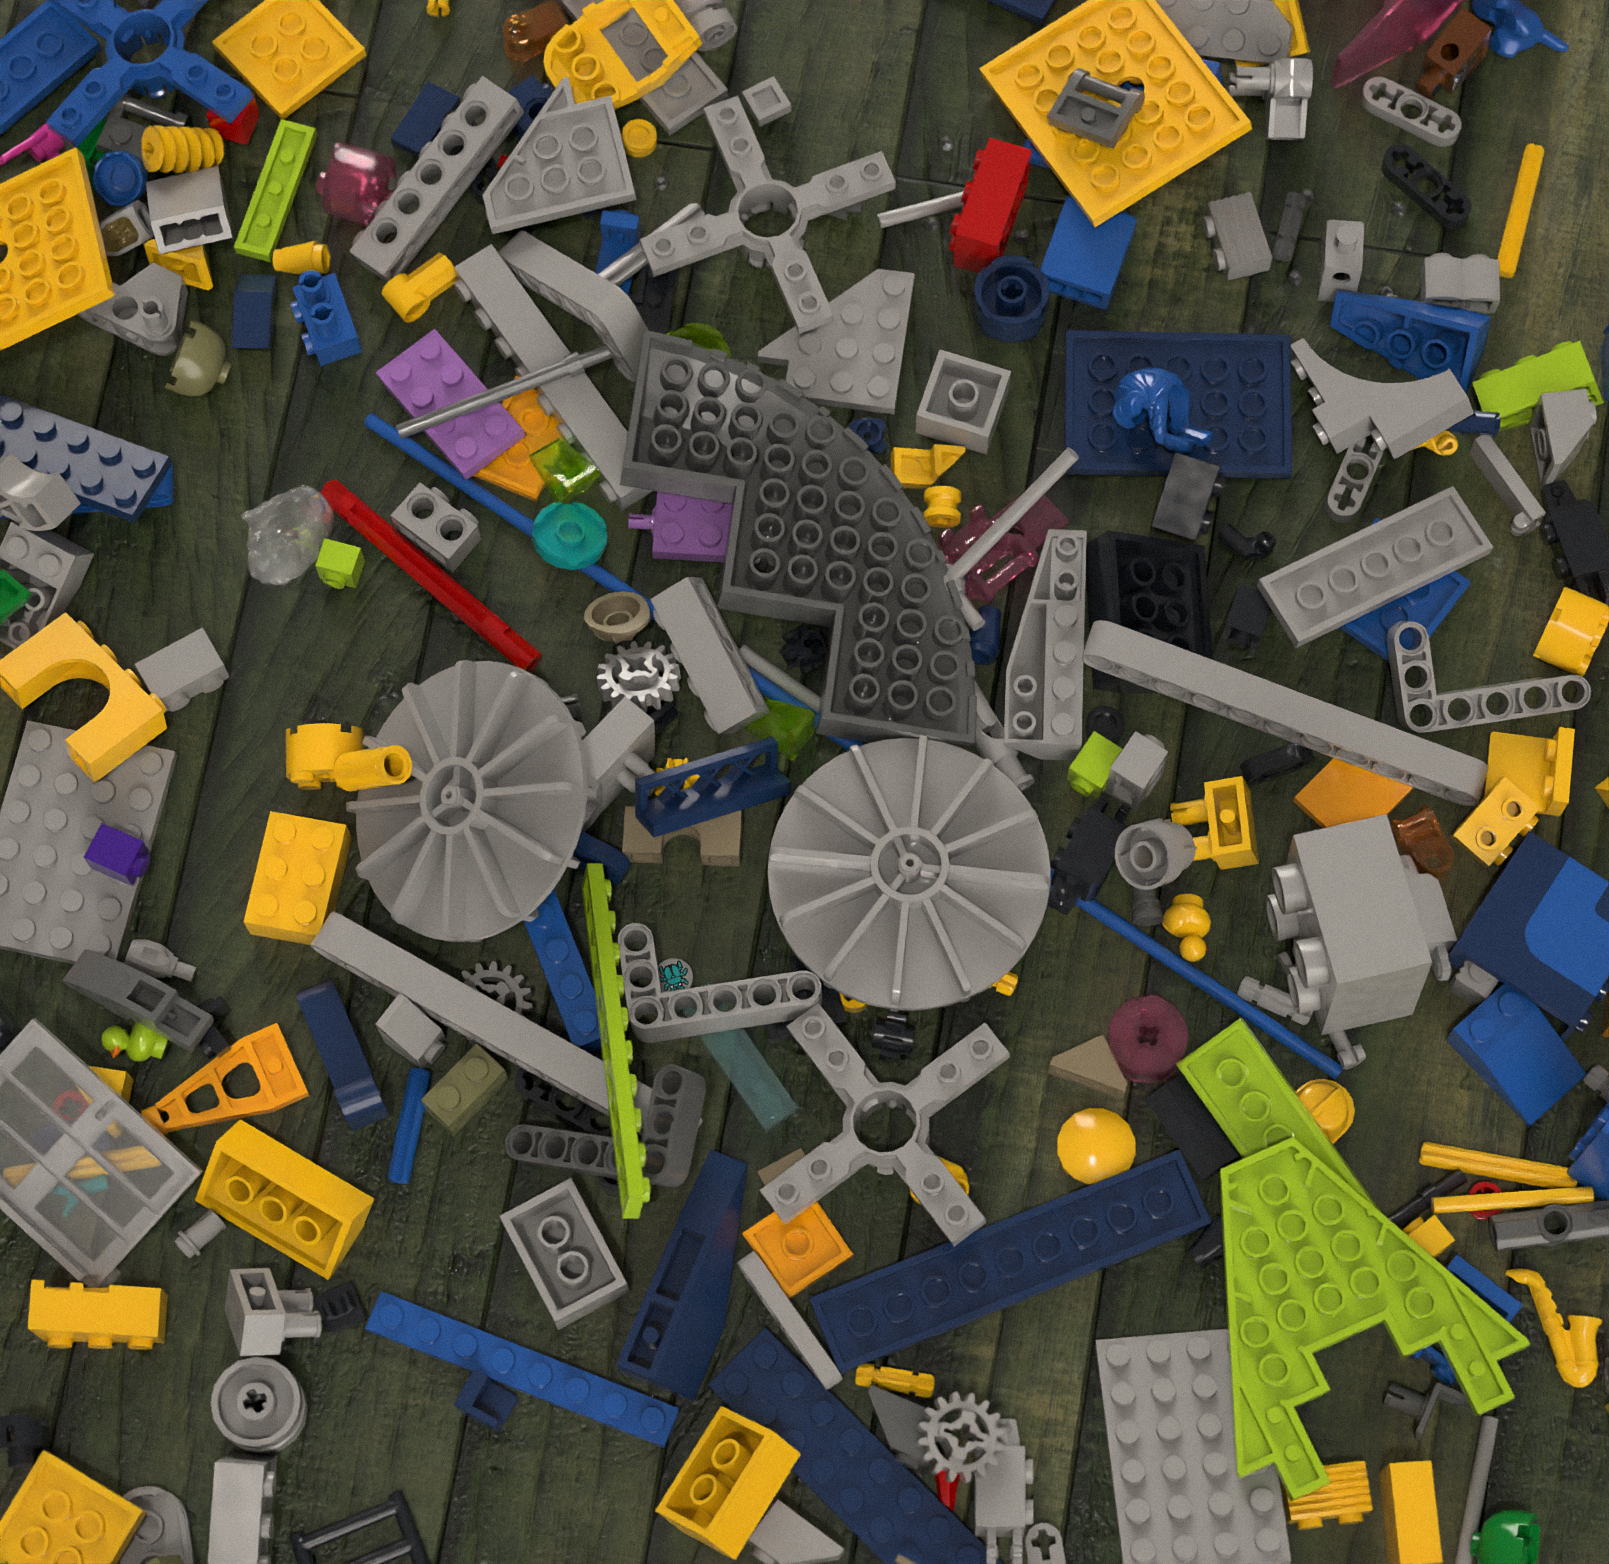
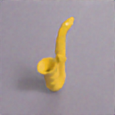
M1528 1269L1506 1270V1276L1512 1278L1517 1283L1528 1285L1544 1333L1549 1338L1556 1361L1555 1367L1563 1381L1576 1388L1590 1385L1597 1376L1599 1361L1597 1358L1596 1335L1598 1327L1602 1324L1603 1320L1595 1317L1569 1315L1567 1320L1570 1324V1329L1565 1330L1562 1326L1564 1323L1560 1313L1557 1314V1306L1551 1298L1552 1292L1545 1286V1281L1540 1274Z

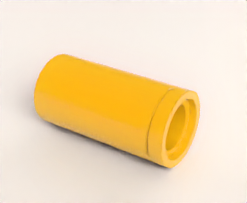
M399 745L347 752L340 755L334 764L335 780L346 791L402 784L409 778L412 771L411 757L407 750Z

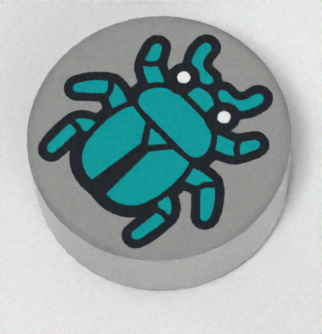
M670 958L658 965L662 993L693 987V972L685 961Z

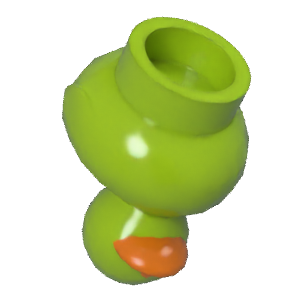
M135 1020L130 1036L120 1026L108 1027L102 1034V1045L111 1052L112 1058L117 1057L121 1051L126 1050L129 1058L136 1062L145 1061L150 1056L161 1059L168 1039Z

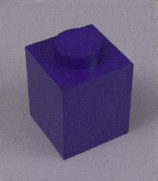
M101 823L83 858L91 869L133 886L137 877H143L149 867L150 851L143 841Z

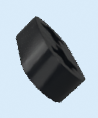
M1292 743L1252 757L1242 763L1240 768L1247 785L1251 786L1303 769L1315 761V757L1311 749Z

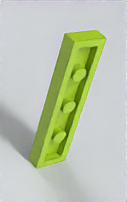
M283 119L280 120L234 245L237 254L267 262L272 261L273 252L279 242L317 138L316 128Z

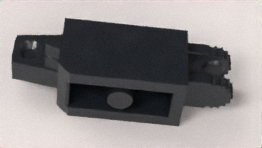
M1565 480L1544 485L1541 493L1546 514L1541 522L1542 524H1540V534L1546 546L1550 545L1555 557L1553 558V569L1559 580L1563 579L1567 588L1589 597L1591 595L1587 585L1595 583L1600 599L1603 603L1609 604V542L1594 503L1586 499L1576 500Z
M1104 793L1100 794L1093 808H1088L1082 820L1077 817L1074 819L1066 835V838L1070 840L1067 848L1059 847L1050 863V868L1055 871L1050 883L1053 887L1047 906L1058 910L1062 914L1068 915L1079 900L1087 902L1096 899L1116 863L1115 846L1117 839L1129 827L1124 823L1132 807L1123 803L1122 807H1119L1116 812L1115 819L1103 814L1109 804L1110 797Z

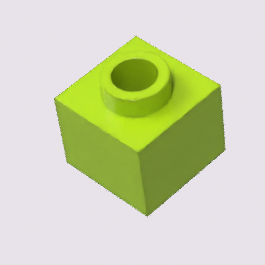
M324 538L315 567L320 579L326 585L337 589H343L344 586L356 588L365 559L361 548Z

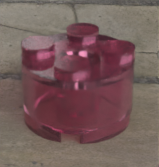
M338 142L333 149L332 160L327 171L319 175L316 183V192L322 194V204L325 212L328 215L368 227L375 218L374 215L378 206L383 201L388 200L394 193V190L388 189L390 178L396 179L395 162L390 156L352 144Z
M1149 995L1132 999L1115 1012L1109 1025L1106 1041L1126 1080L1155 1084L1164 1081L1177 1070V1064L1182 1060L1187 1047L1188 1030L1183 1016L1172 1004L1159 996ZM1144 1035L1146 1038L1151 1036L1154 1039L1153 1045L1151 1046L1148 1042L1140 1044V1036Z

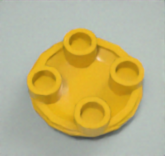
M1087 1108L1073 1114L1063 1124L1057 1138V1155L1060 1159L1062 1170L1075 1180L1087 1185L1095 1184L1129 1170L1136 1155L1135 1137L1129 1124L1117 1113L1104 1108Z

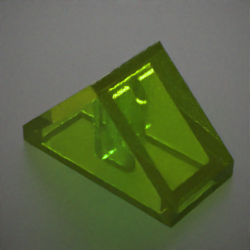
M562 438L556 439L529 455L532 464L555 501L562 504L588 490L600 476L599 469Z
M766 698L764 701L770 713L747 725L745 729L760 740L773 737L778 742V752L794 762L815 733V714L810 709Z

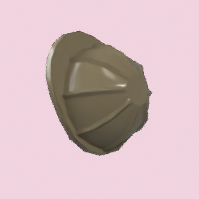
M614 592L601 596L590 603L584 612V620L589 629L593 630L596 637L602 641L618 644L622 641L632 640L650 621V610L647 602L641 595L634 592Z

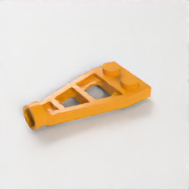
M275 1023L238 1040L230 1046V1051L220 1058L216 1057L155 1103V1105L142 1110L141 1114L163 1135H166L176 1130L272 1113L308 1097L309 1093L278 1024ZM248 1063L254 1068L260 1082L259 1092L250 1097L230 1098L226 1095L222 1086L225 1075L239 1064ZM206 1084L212 1085L219 1099L218 1106L200 1113L190 1112L186 1104L187 1096ZM164 1111L169 1115V1120L165 1123L161 1116V1113Z

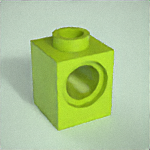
M1094 731L1069 767L1067 780L1071 782V787L1085 797L1092 795L1098 799L1100 794L1105 792L1110 768L1123 749Z

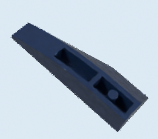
M710 1150L664 1250L616 1364L619 1373L693 1403L725 1327L748 1168L747 1163Z

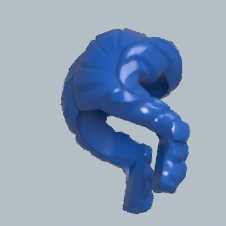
M1147 367L1128 373L1118 383L1112 416L1120 426L1127 429L1138 427L1148 412L1149 425L1154 440L1159 444H1163L1167 449L1176 450L1179 453L1191 452L1193 445L1206 446L1213 436V432L1196 428L1191 424L1190 390L1184 387L1183 381L1177 374L1161 368ZM1168 401L1171 405L1169 413L1171 419L1170 431L1173 434L1166 431Z

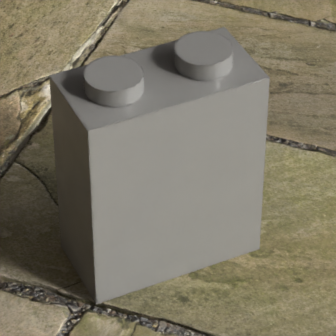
M218 166L146 182L150 223L159 254L232 238L228 202Z

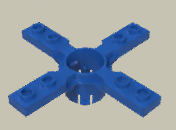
M47 0L107 40L105 51L108 61L103 67L92 69L46 121L48 128L76 148L131 88L135 92L147 96L145 89L147 87L150 98L156 99L165 96L162 84H165L169 93L178 88L229 124L234 121L254 98L250 89L198 54H190L184 50L185 38L182 30L208 0H162L155 9H141L132 13L117 5L114 0ZM161 34L163 43L168 46L164 54L156 60L145 64L129 62L134 53L143 47L141 36H143L146 45L161 43L159 35Z

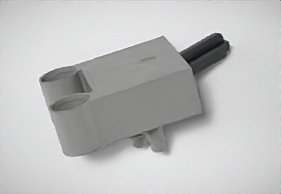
M625 696L583 739L582 744L587 766L588 788L597 790V799L587 801L581 831L585 832L625 788L635 793V779L655 773L648 765L655 757V734L678 717V711L675 709L676 704L673 701H661V709L657 710L653 707L645 713ZM655 787L648 789V796L654 793Z

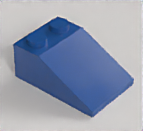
M1503 984L1460 1022L1446 1039L1454 1050L1528 1127L1587 1075L1537 1005L1506 984Z

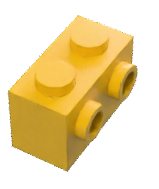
M1503 777L1485 795L1449 838L1484 868L1489 867L1492 863L1499 866L1513 851V848L1508 844L1519 833L1525 837L1537 824L1539 819L1534 815L1541 807L1509 779Z

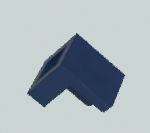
M474 1369L456 1399L454 1406L457 1411L500 1434L516 1406L518 1398L511 1392L491 1382L488 1376Z

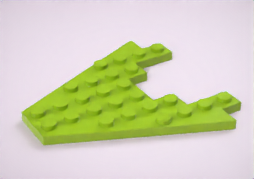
M1294 1137L1220 1170L1235 1473L1238 1480L1273 1464L1291 1502L1331 1483L1294 1408L1330 1391L1313 1356L1314 1353L1382 1322L1401 1359L1436 1343L1439 1344L1475 1417L1515 1398L1497 1361L1527 1348L1530 1345L1528 1339Z

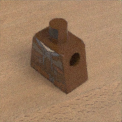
M1462 8L1427 51L1424 58V75L1416 83V88L1424 96L1431 99L1441 88L1448 93H1453L1487 56L1492 28L1465 8Z

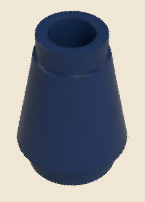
M981 606L978 612L985 620V624L975 631L970 628V647L972 661L975 664L989 665L1000 654L1001 611L992 606Z

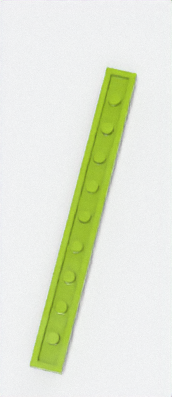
M587 863L581 887L622 1219H639L643 1202H649L650 1181L648 1177H643L642 1175L646 1151L645 1144L638 1142L637 1136L641 1129V1112L639 1108H634L633 1098L636 1097L637 1081L635 1074H629L628 1065H631L632 1043L631 1041H625L624 1031H627L628 1011L626 1007H621L620 999L623 998L624 980L623 976L617 975L616 966L619 965L620 950L618 942L612 941L616 920L615 912L608 910V903L611 900L610 879H604L603 863Z

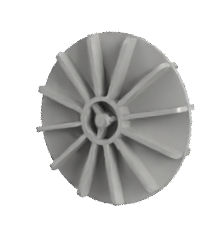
M458 661L455 666L431 676L420 685L408 683L402 688L404 699L390 714L377 737L365 735L362 741L370 749L390 745H399L406 749L412 761V771L409 778L402 784L359 790L357 801L346 802V811L356 814L358 848L362 861L355 868L358 877L369 881L374 893L383 906L391 913V918L395 922L433 939L449 942H481L485 938L495 936L510 929L522 920L532 922L539 916L537 907L551 893L566 868H578L580 860L574 857L573 853L582 830L587 801L597 799V790L588 788L586 758L581 740L586 730L581 722L575 721L572 718L566 705L548 686L547 682L521 668L505 663Z
M920 735L919 739H887L862 746L853 745L849 747V751L821 766L802 785H799L786 805L771 841L768 859V885L772 909L779 929L789 947L810 972L814 973L829 989L833 988L856 1001L875 1007L891 1009L890 1012L898 1013V1010H929L958 1002L964 1003L1004 977L1024 956L1041 926L1048 903L1051 868L1045 835L1036 811L1032 809L1019 788L994 766V762L988 758L984 760L978 755L960 747L940 741L928 740L927 736Z

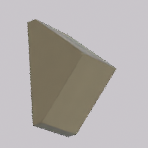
M1100 1035L1052 1057L1049 1065L1048 1074L1123 1100L1128 1084L1104 1035Z

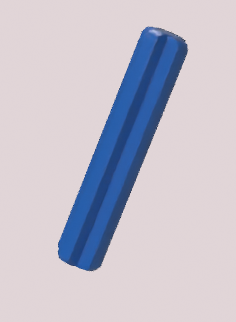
M411 1068L409 1070L387 1175L389 1181L396 1184H408L410 1181L425 1109L421 1099L428 1093L431 1080L430 1072L422 1068Z

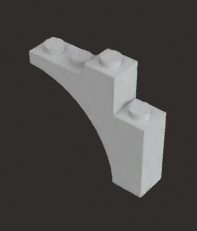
M1304 338L1290 345L1296 357L1290 361L1301 381L1308 378L1313 386L1308 389V392L1317 406L1312 411L1318 423L1312 427L1323 446L1330 442L1336 454L1371 434L1379 450L1382 451L1387 448L1395 460L1474 414L1466 393L1450 369L1435 376L1412 382H1371L1355 378L1330 366L1310 348Z

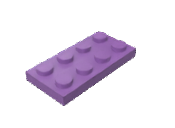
M435 329L375 372L379 381L412 419L488 390ZM499 402L423 431L465 480L469 479L525 437L523 429Z

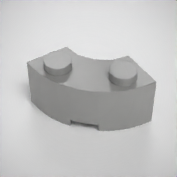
M13 453L0 458V517L4 515L19 522V528L32 531L56 528L81 504L59 472L45 474L34 471L24 465Z

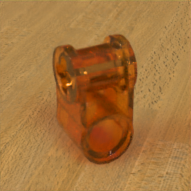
M550 0L533 9L512 15L503 23L502 32L505 38L503 44L504 51L509 58L515 61H524L545 52L552 37L566 24L570 25L560 3L556 0Z
M1425 805L1420 808L1419 813L1402 821L1399 819L1391 821L1390 827L1398 846L1405 855L1411 856L1419 874L1429 873L1437 878L1439 883L1443 882L1453 865L1454 852L1444 836L1432 809ZM1429 856L1437 857L1443 862L1444 866L1433 868L1426 863L1425 858Z

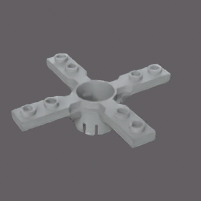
M738 96L703 108L704 116L737 193L731 200L727 213L718 216L707 214L641 238L640 246L653 277L738 247L746 259L749 252L750 258L748 263L754 267L762 268L765 263L764 258L767 259V267H770L799 334L833 322V312L806 251L803 250L804 240L801 238L806 232L809 220L896 189V181L883 152L880 151L814 175L809 183L794 188L784 181L772 179L765 164L764 154ZM771 202H773V211L781 212L787 216L790 210V218L793 221V225L788 231L779 236L768 238L756 236L744 227V223L752 215L770 210Z
M819 1003L787 1025L788 1031L847 1108L843 1116V1132L830 1142H824L760 1189V1192L782 1222L786 1225L866 1164H869L873 1168L877 1167V1173L883 1175H893L895 1169L953 1246H956L986 1223L984 1216L928 1146L930 1143L929 1117L1010 1058L1009 1052L987 1024H982L924 1067L920 1075L906 1086L894 1082L879 1083ZM884 1102L890 1108L898 1107L903 1109L905 1105L907 1109L906 1114L916 1126L912 1138L903 1147L893 1152H877L868 1149L865 1144L860 1142L861 1122H864L873 1112L884 1108Z

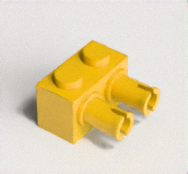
M1243 776L1204 782V799L1170 804V810L1173 811L1171 813L1172 822L1182 826L1208 822L1210 831L1208 835L1193 837L1195 847H1197L1193 861L1212 858L1214 862H1217L1221 870L1259 864L1251 792Z

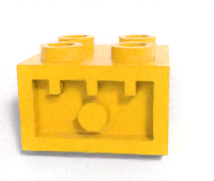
M1559 727L1553 739L1491 732L1487 754L1489 769L1485 779L1484 797L1501 778L1506 777L1541 807L1537 814L1561 816L1569 803L1575 729Z

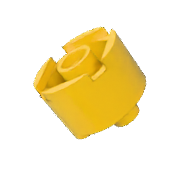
M1564 587L1533 656L1573 675L1583 677L1609 622V606L1573 589Z
M329 723L297 726V733L290 728L286 729V778L290 779L292 783H298V789L317 790L321 789V782H336L334 764L337 758L347 752L364 750V744L362 743L364 730L357 726H351V733L341 732V724Z

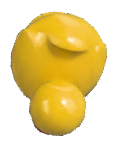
M1180 894L1172 899V906L1164 913L1162 926L1170 934L1183 938L1179 946L1181 956L1187 961L1196 962L1201 960L1208 951V946L1202 938L1210 931L1211 919L1206 910L1203 909L1204 902L1201 897L1194 894Z

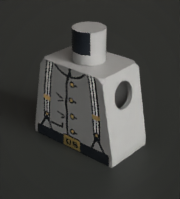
M1343 220L1326 221L1320 237L1317 301L1335 302L1338 289L1357 292L1363 265L1364 223ZM1336 273H1344L1343 278L1345 280H1336L1332 276Z

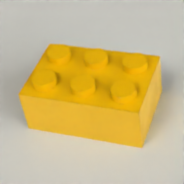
M270 811L244 918V924L251 935L306 945L312 944L330 913L335 912L352 841L347 825Z
M720 1406L655 1511L683 1533L736 1560L801 1453L774 1431Z

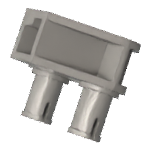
M1303 58L1274 59L1266 67L1236 66L1235 73L1229 72L1228 84H1235L1228 87L1230 96H1261V100H1264L1265 140H1302L1305 138L1307 102L1311 97L1313 83L1311 59Z
M152 263L121 286L112 282L115 292L114 297L77 314L89 323L151 353L160 356L169 355L178 349L183 337L188 290L182 276Z

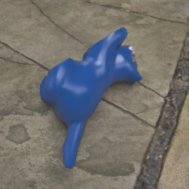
M1473 0L1472 6L1475 14L1495 26L1494 34L1490 39V45L1496 54L1505 58H1513L1520 51L1530 49L1539 42L1555 51L1566 52L1569 50V45L1544 29L1543 22L1536 12L1526 7L1520 0Z

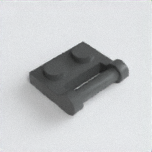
M1077 68L1048 113V123L1114 149L1133 115L1142 108L1145 93L1134 88L1130 91L1090 76L1089 71ZM1084 90L1118 102L1121 106L1116 107L1080 92Z
M127 92L111 109L97 142L96 150L105 154L111 151H127L142 160L141 139L147 127L124 119L125 111L165 126H176L178 128L187 127L189 115L182 112L174 114L130 97L131 93ZM160 170L155 172L163 176L167 175V173H162Z

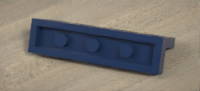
M769 737L635 779L636 819L654 838L790 795L791 781L778 769V742L773 737ZM765 753V764L754 768L748 767L757 755ZM734 765L725 777L714 778L722 766ZM696 774L700 776L692 787L684 790L680 788L689 776ZM660 785L665 786L657 798L648 800V789Z

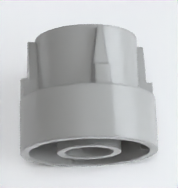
M1157 818L1131 825L1120 834L1115 846V861L1120 874L1130 885L1138 889L1150 890L1173 882L1183 870L1190 866L1197 847H1195L1191 834L1184 826L1171 822V819L1163 820L1162 818Z

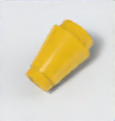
M318 241L275 249L273 252V266L275 271L301 275L308 270L327 274L330 269V252L326 244H319Z

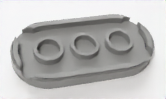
M146 1486L133 1489L123 1496L128 1501L145 1510L147 1514L117 1564H146L157 1556L180 1555L184 1564H196L189 1516L185 1506L175 1495L158 1487Z

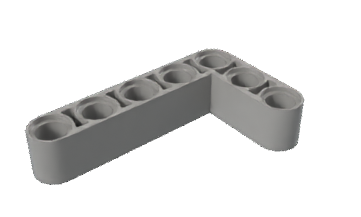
M519 231L498 251V254L519 283L592 326L602 344L608 345L612 356L611 359L617 369L628 380L636 383L644 330H648L629 296L615 284L527 232Z
M1400 621L1393 624L1387 633L1386 641L1397 718L1403 728L1409 731L1426 733L1575 710L1585 706L1591 697V687L1588 681L1579 675L1558 674L1436 693L1427 630L1417 622ZM1405 628L1412 629L1416 636L1414 645L1409 649H1404L1399 642V636ZM1415 666L1421 673V679L1416 686L1411 688L1405 682V673L1407 669ZM1572 681L1577 688V694L1572 701L1567 702L1562 696V688L1567 682ZM1535 687L1539 693V701L1534 707L1529 708L1525 704L1524 694L1529 688ZM1492 693H1497L1502 701L1501 707L1496 713L1491 714L1487 710L1486 700ZM1458 698L1464 705V712L1458 719L1454 720L1449 716L1448 706L1452 700ZM1421 704L1426 710V718L1424 722L1416 726L1410 719V712L1415 705Z
M631 923L621 929L618 935L630 1025L634 1036L642 1042L652 1043L796 1020L817 1003L822 1006L820 980L814 973L809 971H795L662 993L656 949L651 930L641 923ZM634 942L646 944L640 951L628 950L629 945ZM639 978L652 980L644 988L633 986V983ZM802 989H808L814 993L813 996L806 1000L798 999L794 995ZM763 995H769L775 999L774 1002L767 1006H761L755 1001ZM725 1001L736 1005L735 1008L728 1012H721L716 1009L720 1003ZM684 1008L696 1010V1013L690 1018H681L677 1015ZM645 1014L657 1016V1019L648 1025L638 1022L639 1018Z

